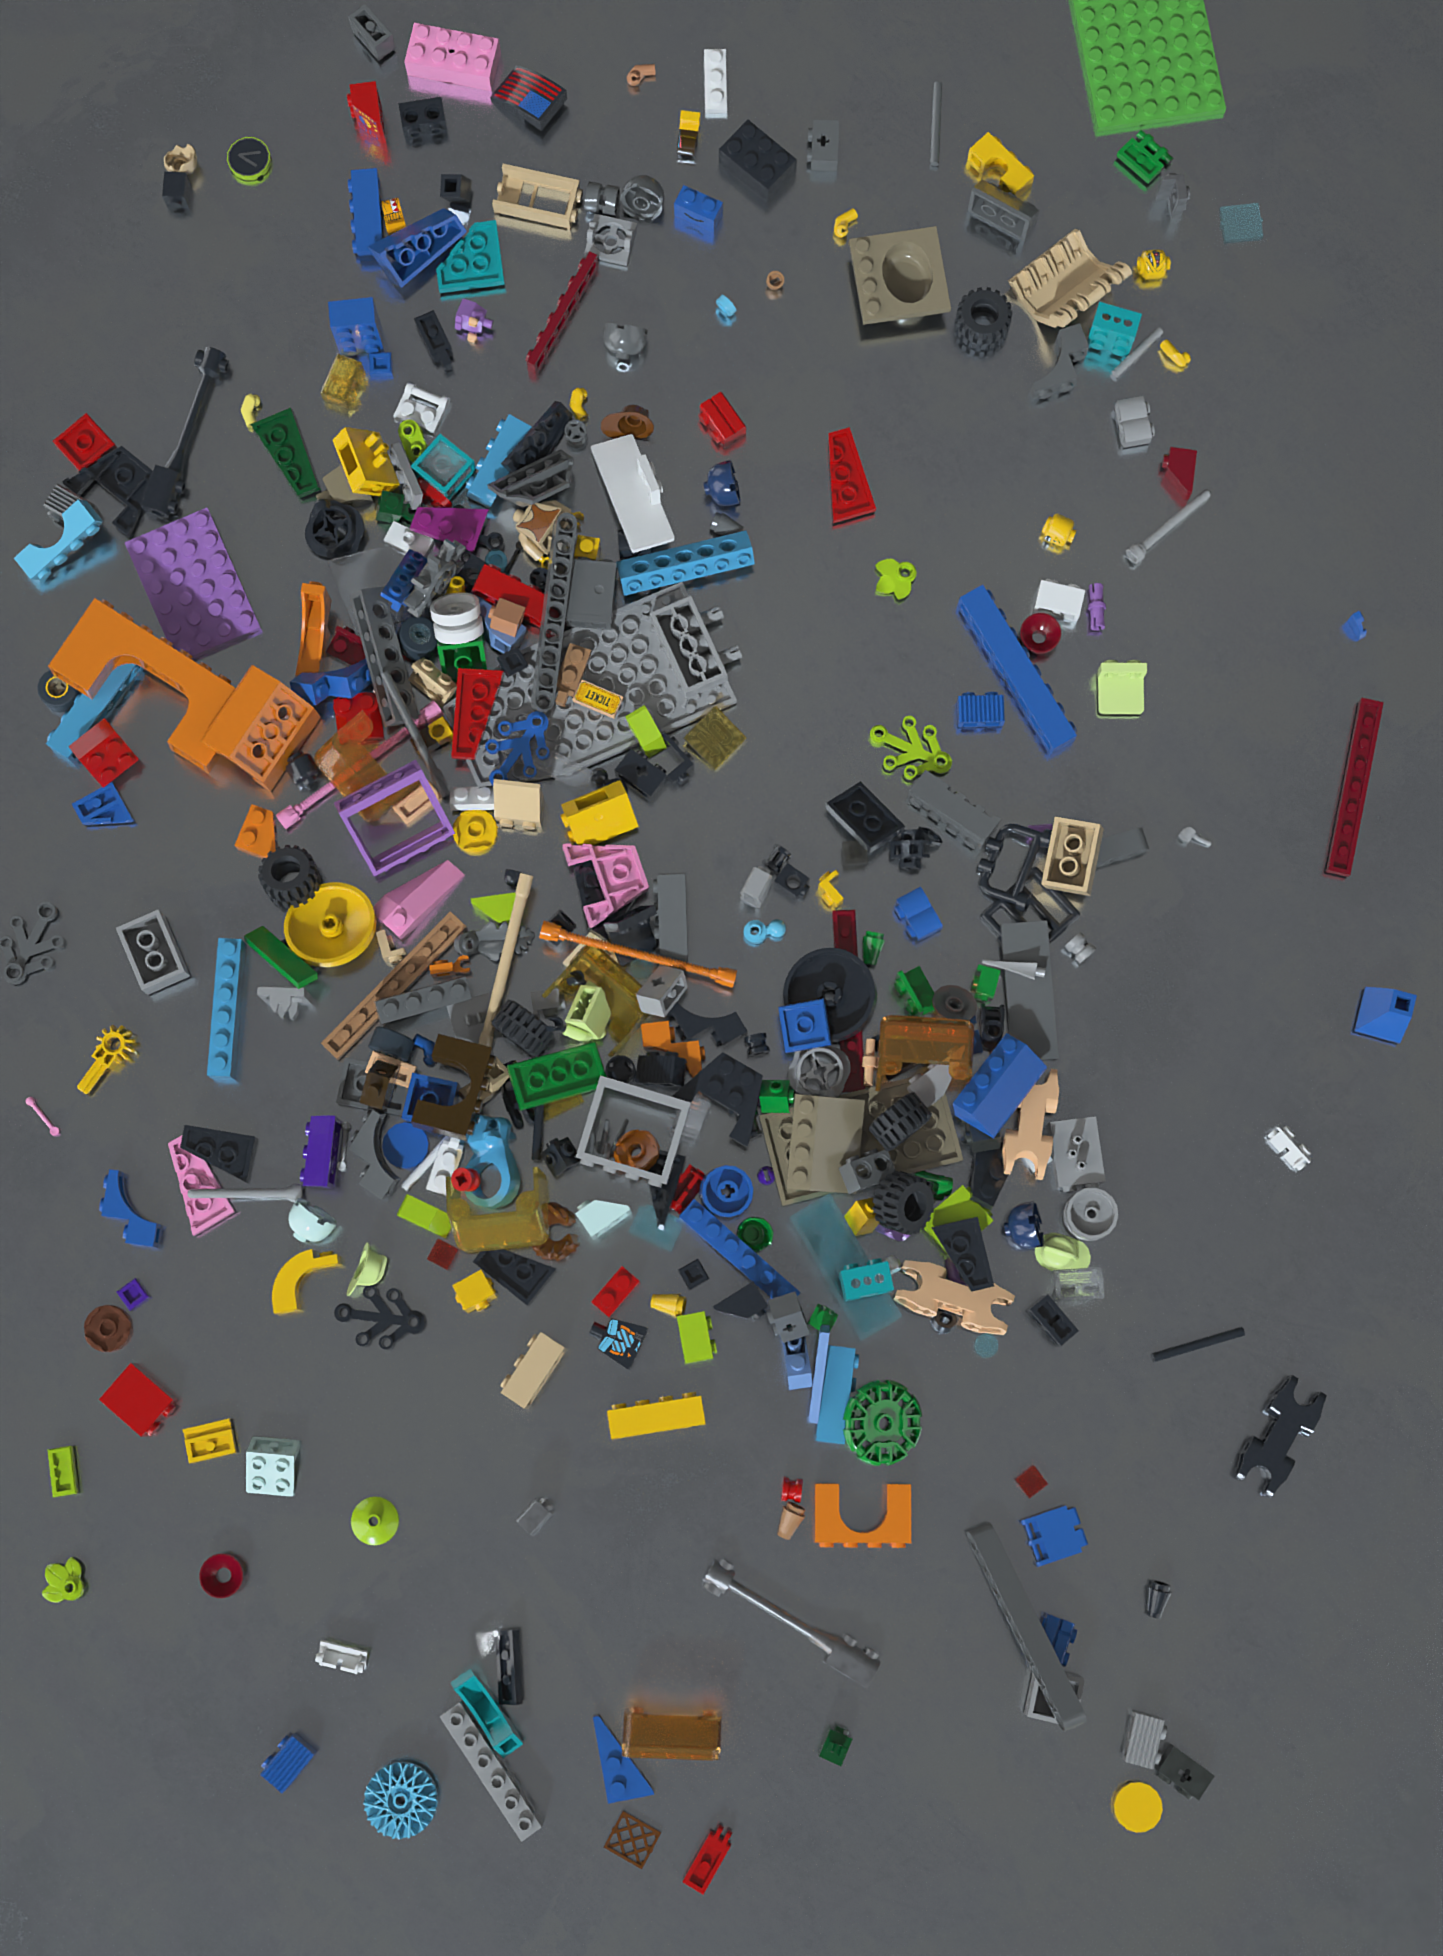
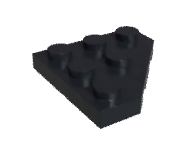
M592 860L575 864L573 870L586 930L607 941L609 937L604 923L626 913L636 899L596 926L589 928L583 907L604 901L605 898Z

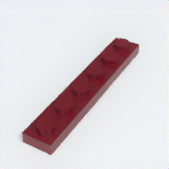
M589 251L586 258L583 257L581 259L576 276L573 275L570 278L568 290L559 297L556 311L550 313L547 319L548 325L544 331H540L536 339V346L534 349H530L526 356L528 371L534 374L538 372L598 266L596 254Z

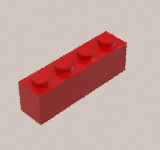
M484 564L470 593L494 605H497L499 599L502 598L525 607L523 619L538 627L541 625L544 602L542 590L535 585L528 586L522 583V580L515 575L509 574L508 576L502 573L501 569L493 564ZM549 609L551 617L559 618L557 610Z

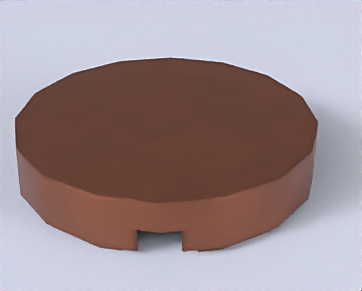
M104 1305L95 1308L89 1313L84 1322L85 1339L92 1348L101 1352H113L121 1349L128 1342L132 1333V1323L129 1315L123 1309L114 1305Z

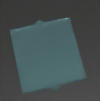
M1258 203L1220 207L1222 221L1220 227H1223L1225 242L1263 238V218L1260 217Z

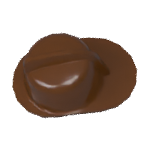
M632 404L625 406L621 412L604 417L601 422V430L607 437L613 439L630 434L634 438H646L653 433L654 425L649 419V410Z

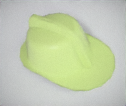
M1045 1234L1044 1246L1035 1248V1255L1041 1266L1064 1275H1080L1087 1270L1090 1264L1091 1255L1087 1246L1078 1239L1063 1234Z
M369 1242L363 1248L359 1265L347 1289V1296L351 1295L356 1285H374L383 1277L387 1257L369 1249Z

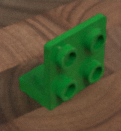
M917 966L906 973H903L902 970L897 972L895 977L896 983L893 985L898 995L904 996L907 1002L904 1005L909 1015L921 1018L934 1011L932 1003L934 991L921 967Z

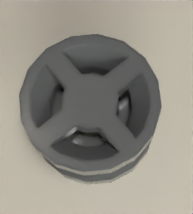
M572 420L566 424L565 435L567 443L572 447H581L586 443L587 428L582 421Z

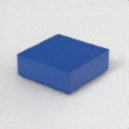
M391 352L369 353L370 377L393 376Z

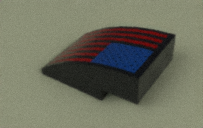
M518 65L514 67L490 97L492 101L524 123L528 121L541 131L568 99L565 88L531 69Z

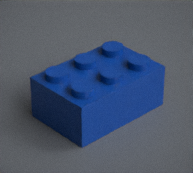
M373 297L328 302L330 328L340 355L354 356L357 353L366 352L369 354L384 350L382 325Z

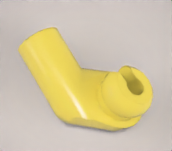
M248 394L244 398L241 407V413L248 428L252 427L250 424L257 422L253 413L254 406H259L261 402L257 394Z

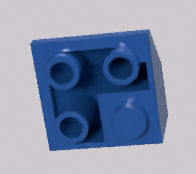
M1365 987L1354 1031L1399 1044L1412 1018L1417 995L1396 989Z

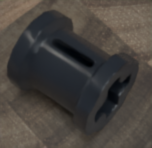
M775 844L773 852L762 863L770 871L779 874L781 866L792 855L782 846Z

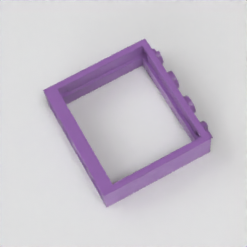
M416 760L334 802L338 813L374 876L384 871L387 872L391 867L406 862L410 857L419 852L427 851L434 844L445 841L446 838L455 834ZM419 780L440 822L372 858L350 816Z

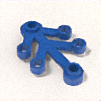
M539 711L532 712L524 721L514 723L508 721L500 722L498 729L503 736H508L515 731H526L522 737L498 742L490 739L486 742L485 748L492 755L499 751L513 748L501 767L490 773L489 780L492 786L494 777L497 774L502 775L501 780H508L507 774L521 754L524 761V776L527 779L536 777L537 769L533 764L529 744L534 735L538 745L536 749L538 759L544 761L550 757V751L546 746L544 732L549 726V721L544 713ZM540 719L541 724L536 726L533 724V721ZM504 725L510 727L507 732L501 730ZM490 744L497 745L495 750H489L488 747ZM541 750H546L547 754L545 756H540L539 752ZM528 768L534 769L532 775L526 774Z

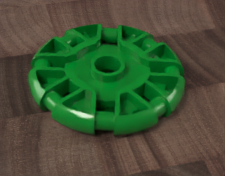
M875 1380L863 1385L857 1390V1395L849 1399L843 1414V1420H845V1428L843 1429L845 1441L850 1450L855 1451L858 1454L857 1457L867 1464L880 1466L884 1463L887 1466L895 1464L906 1458L908 1451L911 1448H915L922 1432L920 1404L915 1395H911L908 1392V1388L893 1380L880 1382ZM881 1392L886 1393V1399H881ZM865 1399H867L869 1403H867L863 1407L861 1404ZM901 1399L904 1400L902 1407L897 1404ZM886 1416L888 1418V1426L882 1430L879 1422L881 1418ZM907 1418H911V1425H908ZM855 1420H860V1428H855ZM902 1436L904 1443L900 1446L897 1441ZM864 1441L870 1443L866 1448L862 1445ZM881 1447L886 1448L885 1454H881Z

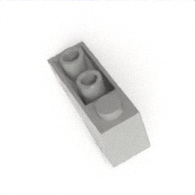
M957 1045L946 1053L948 1057L942 1062L937 1059L927 1067L929 1071L923 1076L918 1073L909 1080L910 1085L907 1088L909 1093L915 1092L927 1108L941 1099L966 1050V1046L963 1045L960 1048Z

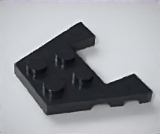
M120 446L98 459V462L89 468H83L72 478L64 479L62 484L79 496L93 481L100 484L126 505L113 520L112 524L127 537H130L143 509L141 503L153 470L123 446Z
M722 1052L671 1097L692 1103L698 1092L737 1113L740 1115V1118L730 1133L729 1138L748 1147L763 1075Z

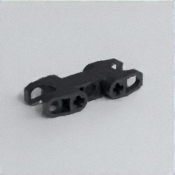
M1290 1375L1273 1394L1265 1412L1273 1416L1274 1419L1262 1440L1254 1435L1250 1437L1240 1454L1239 1463L1234 1474L1236 1479L1243 1481L1253 1467H1262L1267 1474V1481L1262 1494L1269 1498L1287 1480L1295 1465V1460L1286 1454L1297 1434L1300 1432L1307 1437L1311 1435L1321 1418L1322 1409L1327 1397L1323 1392H1317L1308 1405H1299L1294 1398V1390L1299 1378L1294 1375Z

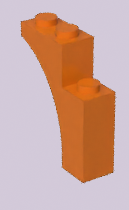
M311 581L309 584L302 583L301 587L302 629L296 677L302 672H324L326 650L331 634L327 624L332 600L326 587L315 581Z

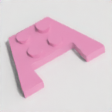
M570 843L562 845L568 866L592 860L605 898L604 901L583 907L589 928L596 926L649 890V885L635 846H592L591 844L579 846L571 845Z

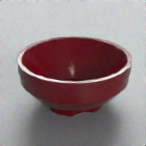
M1032 614L1021 625V642L1032 653H1048L1060 642V625L1049 614ZM1035 632H1042L1045 635V641L1036 643L1032 635Z
M225 1553L216 1554L208 1558L203 1563L199 1573V1580L203 1590L214 1598H226L235 1594L241 1587L244 1579L241 1563L232 1555ZM221 1568L230 1570L231 1578L229 1581L221 1582L218 1579V1571Z

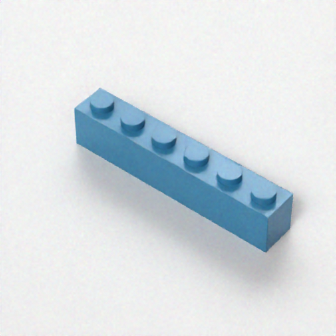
M124 664L117 667L111 672L93 700L82 693L78 694L74 700L73 707L62 716L60 725L49 734L46 745L74 764L78 758L68 746L109 716L143 668L136 664Z
M218 938L207 1076L211 1079L236 1080L247 945L242 939Z

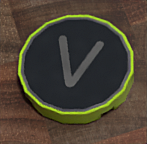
M244 137L238 139L230 146L227 152V162L230 170L236 177L243 180H256L259 176L265 175L271 166V155L267 145L262 140L255 137Z

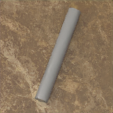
M1157 327L1112 371L1113 376L1118 378L1163 334V330Z

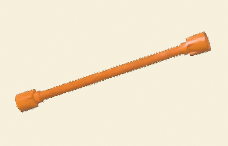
M545 920L543 921L539 936L540 939L548 941H564L567 939L570 942H579V944L590 945V947L593 946L594 948L599 947V949L602 948L605 951H613V953L616 952L617 954L622 953V955L625 954V956L628 955L640 960L645 959L648 962L651 961L660 965L665 964V966L668 965V967L671 966L672 968L677 967V969H682L683 971L688 970L691 973H700V975L714 979L716 983L733 988L737 970L727 967L709 969V967L706 968L697 964L692 965V963L689 964V962L686 963L674 958L669 959L666 956L663 957L654 953L649 954V952L646 953L643 950L637 951V949H632L631 947L626 948L623 945H614V943H609L608 941L603 942L600 939H591L588 936L568 933L561 926Z

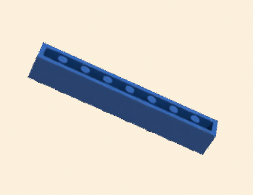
M981 585L961 596L958 606L1050 754H1053L1075 741L1077 729L1072 721L1068 722L1064 715L1065 710L1062 704L1056 702L1052 695L1054 693L1050 685L1043 682L1039 667L1036 664L1033 665L1030 661V654L1024 645H1020L1017 640L1018 634L1013 627H1009L1005 621L1007 618L1001 608L998 609L995 605V598L989 589L986 590L984 585Z

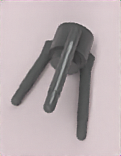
M595 1119L590 1135L589 1152L592 1155L608 1160L610 1157H614V1151L617 1147L616 1143L623 1136L629 1119L624 1120L611 1148L610 1143H606L609 1119L605 1120L601 1141H597V1143Z

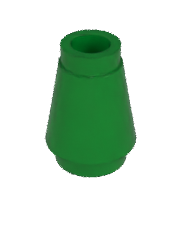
M866 931L865 936H863V962L865 964L877 965L885 940H883L884 934Z

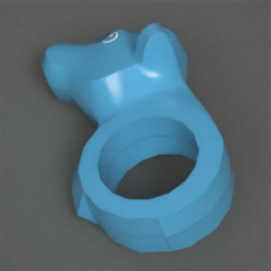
M476 1114L474 1118L476 1129L473 1136L469 1135L467 1141L474 1154L465 1168L475 1169L481 1176L484 1168L493 1163L501 1173L502 1182L497 1194L491 1198L483 1194L480 1185L475 1191L464 1192L467 1198L475 1205L489 1209L504 1207L513 1201L520 1187L518 1167L508 1144V1141L517 1139L516 1133L511 1132L512 1124L507 1118Z

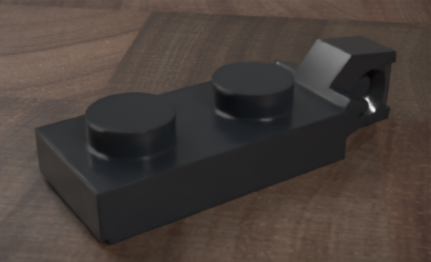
M432 310L414 318V322L431 358L434 359L435 363L440 361L445 372L453 369L449 358L453 355L452 347L435 311Z

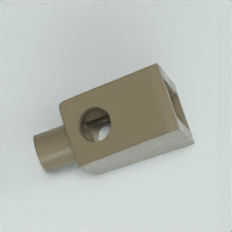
M342 464L322 478L327 490L315 495L317 500L323 498L332 499L354 508L373 502L371 495L352 492Z

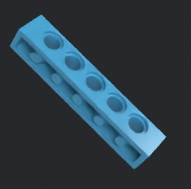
M746 530L616 562L624 596L755 564L752 545Z

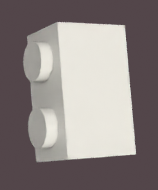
M1052 579L1041 580L1033 612L1045 613L1052 617L1077 622L1085 590L1080 589L1079 586L1074 584L1066 586L1058 584L1057 581Z

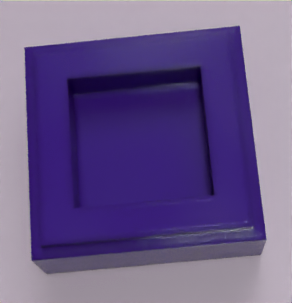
M134 1278L117 1291V1294L129 1311L134 1310L150 1298V1295L138 1278Z

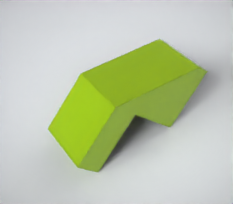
M645 705L625 716L630 730L640 744L642 752L648 758L667 748L659 729Z
M406 1194L397 1213V1216L445 1239L456 1217Z

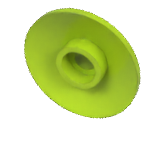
M382 1497L364 1499L355 1507L351 1517V1526L355 1536L368 1545L386 1543L395 1535L399 1525L397 1509L389 1500ZM371 1517L378 1519L376 1526L370 1524Z

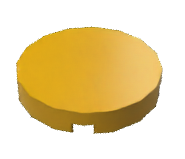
M465 810L453 823L454 840L462 850L468 853L479 854L485 852L494 845L498 838L496 820L485 810Z
M1140 1781L1130 1782L1121 1786L1115 1794L1113 1801L1114 1814L1118 1822L1127 1830L1136 1833L1146 1832L1154 1828L1159 1822L1163 1811L1162 1800L1157 1791L1149 1784Z

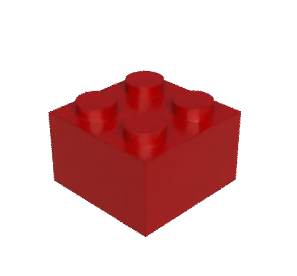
M105 718L68 746L103 788L139 760Z

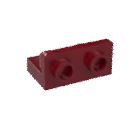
M337 625L335 627L336 634L328 646L326 654L348 666L365 659L366 656L361 638L355 635L356 632L347 626L342 628Z

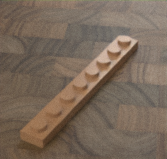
M450 911L321 1044L339 1060L378 1020L374 1001L406 992L429 968V965H432L454 943L455 938L468 929L467 926Z

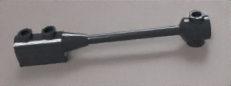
M206 347L205 350L199 349L196 353L194 365L198 367L203 376L176 450H174L165 467L155 464L141 503V507L147 514L169 518L170 513L176 514L178 511L179 502L175 500L177 493L183 494L186 488V481L182 480L185 450L211 378H218L221 372L227 373L229 368V360L226 359V354L216 348Z

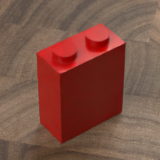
M130 1363L99 1399L141 1437L152 1436L160 1427L159 1421L164 1416L167 1418L176 1408L174 1404L178 1401L136 1363Z

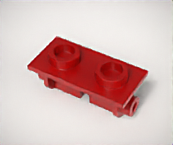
M691 1164L688 1165L681 1175L671 1206L679 1214L687 1208L697 1195L700 1183L705 1176L701 1170Z

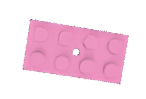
M414 23L404 61L407 75L492 91L501 54L499 39Z

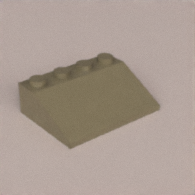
M795 1094L787 1189L848 1193L838 1168L845 1165V1160L858 1155L860 1158L865 1100Z

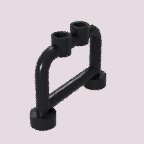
M1010 823L1000 828L995 838L989 837L986 850H989L990 853L987 859L981 858L978 865V871L982 872L980 886L984 893L1016 904L1017 910L1026 912L1030 905L1031 895L1024 893L1023 890L1040 846L1049 848L1052 830L1045 829L1041 832L1019 824ZM1012 832L1032 838L1033 840L1012 893L990 886L989 878L995 870L996 860L1003 849L1004 839L1007 834Z

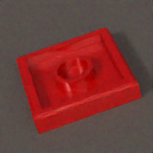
M87 413L53 440V443L79 471L98 462V459L107 455L116 447L115 443Z

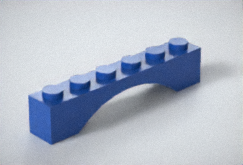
M695 1199L679 1215L681 1221L717 1250L750 1281H753L770 1299L796 1292L797 1297L800 1295L801 1292Z

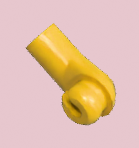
M854 208L835 219L834 233L836 236L842 238L848 234V224L858 218Z
M1168 339L1160 344L1163 352L1177 366L1184 367L1191 361L1188 352L1181 354Z
M585 388L574 389L569 404L579 421H584L589 416L582 406L583 400L587 397Z

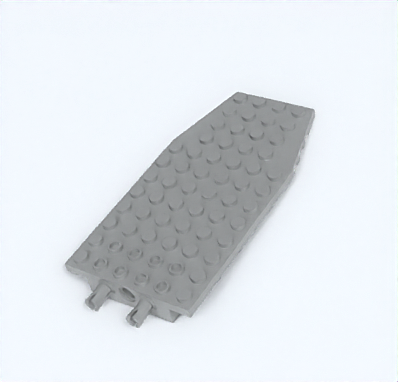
M680 582L614 610L612 630L574 627L563 633L559 671L570 643L590 649L592 653L582 680L623 696L624 699L615 719L573 702V697L571 696L568 697L565 707L556 705L555 702L554 706L547 713H544L549 721V726L544 732L546 746L550 751V757L544 761L538 759L536 755L538 745L534 735L529 744L533 764L537 769L536 777L527 779L524 776V761L521 754L507 774L508 781L528 782L570 775L640 745L630 730L625 716L643 705L646 706L662 734L664 731L666 733L705 717L713 708L719 711L736 704L737 699L728 682V675L724 665L739 658L741 659L742 654L738 650L737 644L721 652L716 651L706 629V625L724 618L722 610L720 611V606L716 605L700 613L692 596L688 595L683 582ZM556 635L548 639L556 640ZM538 643L520 650L528 664L526 669L509 678L504 673L475 760L466 759L478 789L481 787H493L489 780L490 773L495 769H499L513 750V748L502 750L492 755L485 748L486 742L490 739L498 742L522 737L526 731H515L508 736H503L498 729L500 722L508 721L514 723L524 721L529 714L534 712L531 708V696ZM543 654V658L546 662H553V657L551 654ZM500 665L494 669L503 671ZM541 675V682L545 685H550V678L546 675ZM543 697L538 698V704L541 707H547V700ZM456 698L443 707L452 730L454 728ZM535 719L533 724L538 726L541 724V720ZM504 725L501 730L507 732L510 727ZM490 744L488 749L495 750L497 745ZM541 750L539 752L540 756H545L547 754L546 750ZM528 768L526 770V774L532 775L534 773L533 768ZM497 774L494 779L501 780L502 775Z

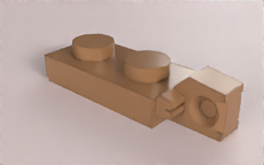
M569 644L558 674L556 705L565 707L568 697H574L592 653L590 649Z

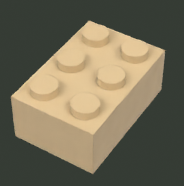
M1055 817L1041 885L1048 889L1087 896L1091 895L1104 831L1101 824Z
M542 1332L539 1335L534 1334L527 1344L530 1349L526 1355L521 1354L514 1364L516 1370L512 1375L508 1374L500 1385L503 1388L501 1393L524 1409L530 1407L567 1351V1348Z

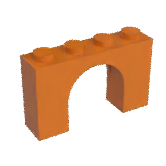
M814 1483V1542L820 1543V1547H834V1543H844V1547L856 1548L858 1543H868V1548H882V1543H891V1548H906V1543H911V1484H886V1512L882 1522L871 1531L857 1532L848 1528L841 1519L839 1512V1484Z

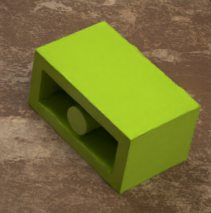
M705 1311L677 1316L685 1364L713 1359V1354L717 1353L715 1339L710 1340L708 1330L713 1329L711 1317L705 1316Z

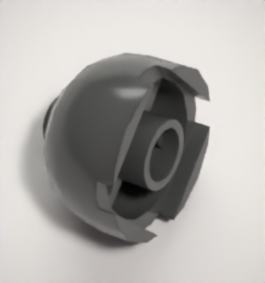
M638 175L631 178L625 184L620 197V203L622 201L624 211L633 218L645 220V217H652V219H655L661 214L664 205V190L661 184L653 177Z
M605 323L603 340L607 349L616 353V358L629 360V355H637L645 347L648 330L624 324V326H617L616 323Z

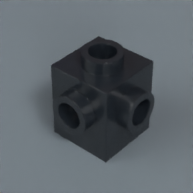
M569 1137L561 1140L555 1138L546 1144L547 1149L540 1153L554 1178L570 1171L581 1160L576 1158L577 1150Z

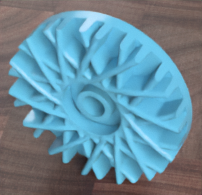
M395 1762L386 1765L371 1778L366 1787L363 1804L365 1805L364 1811L368 1815L367 1820H370L371 1826H374L378 1833H383V1836L392 1837L391 1839L415 1836L428 1826L435 1815L438 1804L436 1785L428 1772L416 1764ZM398 1796L405 1798L404 1804L401 1805L397 1802Z

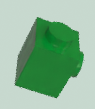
M762 1080L759 1095L762 1113H790L791 1103H794L795 1090L791 1089L790 1080Z

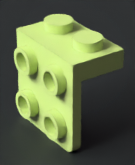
M1106 660L1100 664L1098 669L1099 713H1143V678L1147 673V663H1141L1140 660H1129L1127 663H1118L1117 660Z

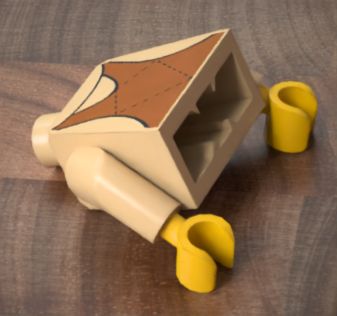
M556 500L529 505L526 511L517 509L513 515V520L517 522L516 529L520 533L518 538L523 549L535 561L539 560L542 568H546L544 563L549 562V557L545 558L543 554L548 555L550 552L553 525L557 518L563 513H571L576 518L584 521L583 513H572L570 508ZM560 521L561 527L565 529L568 522ZM577 522V528H580L581 524Z

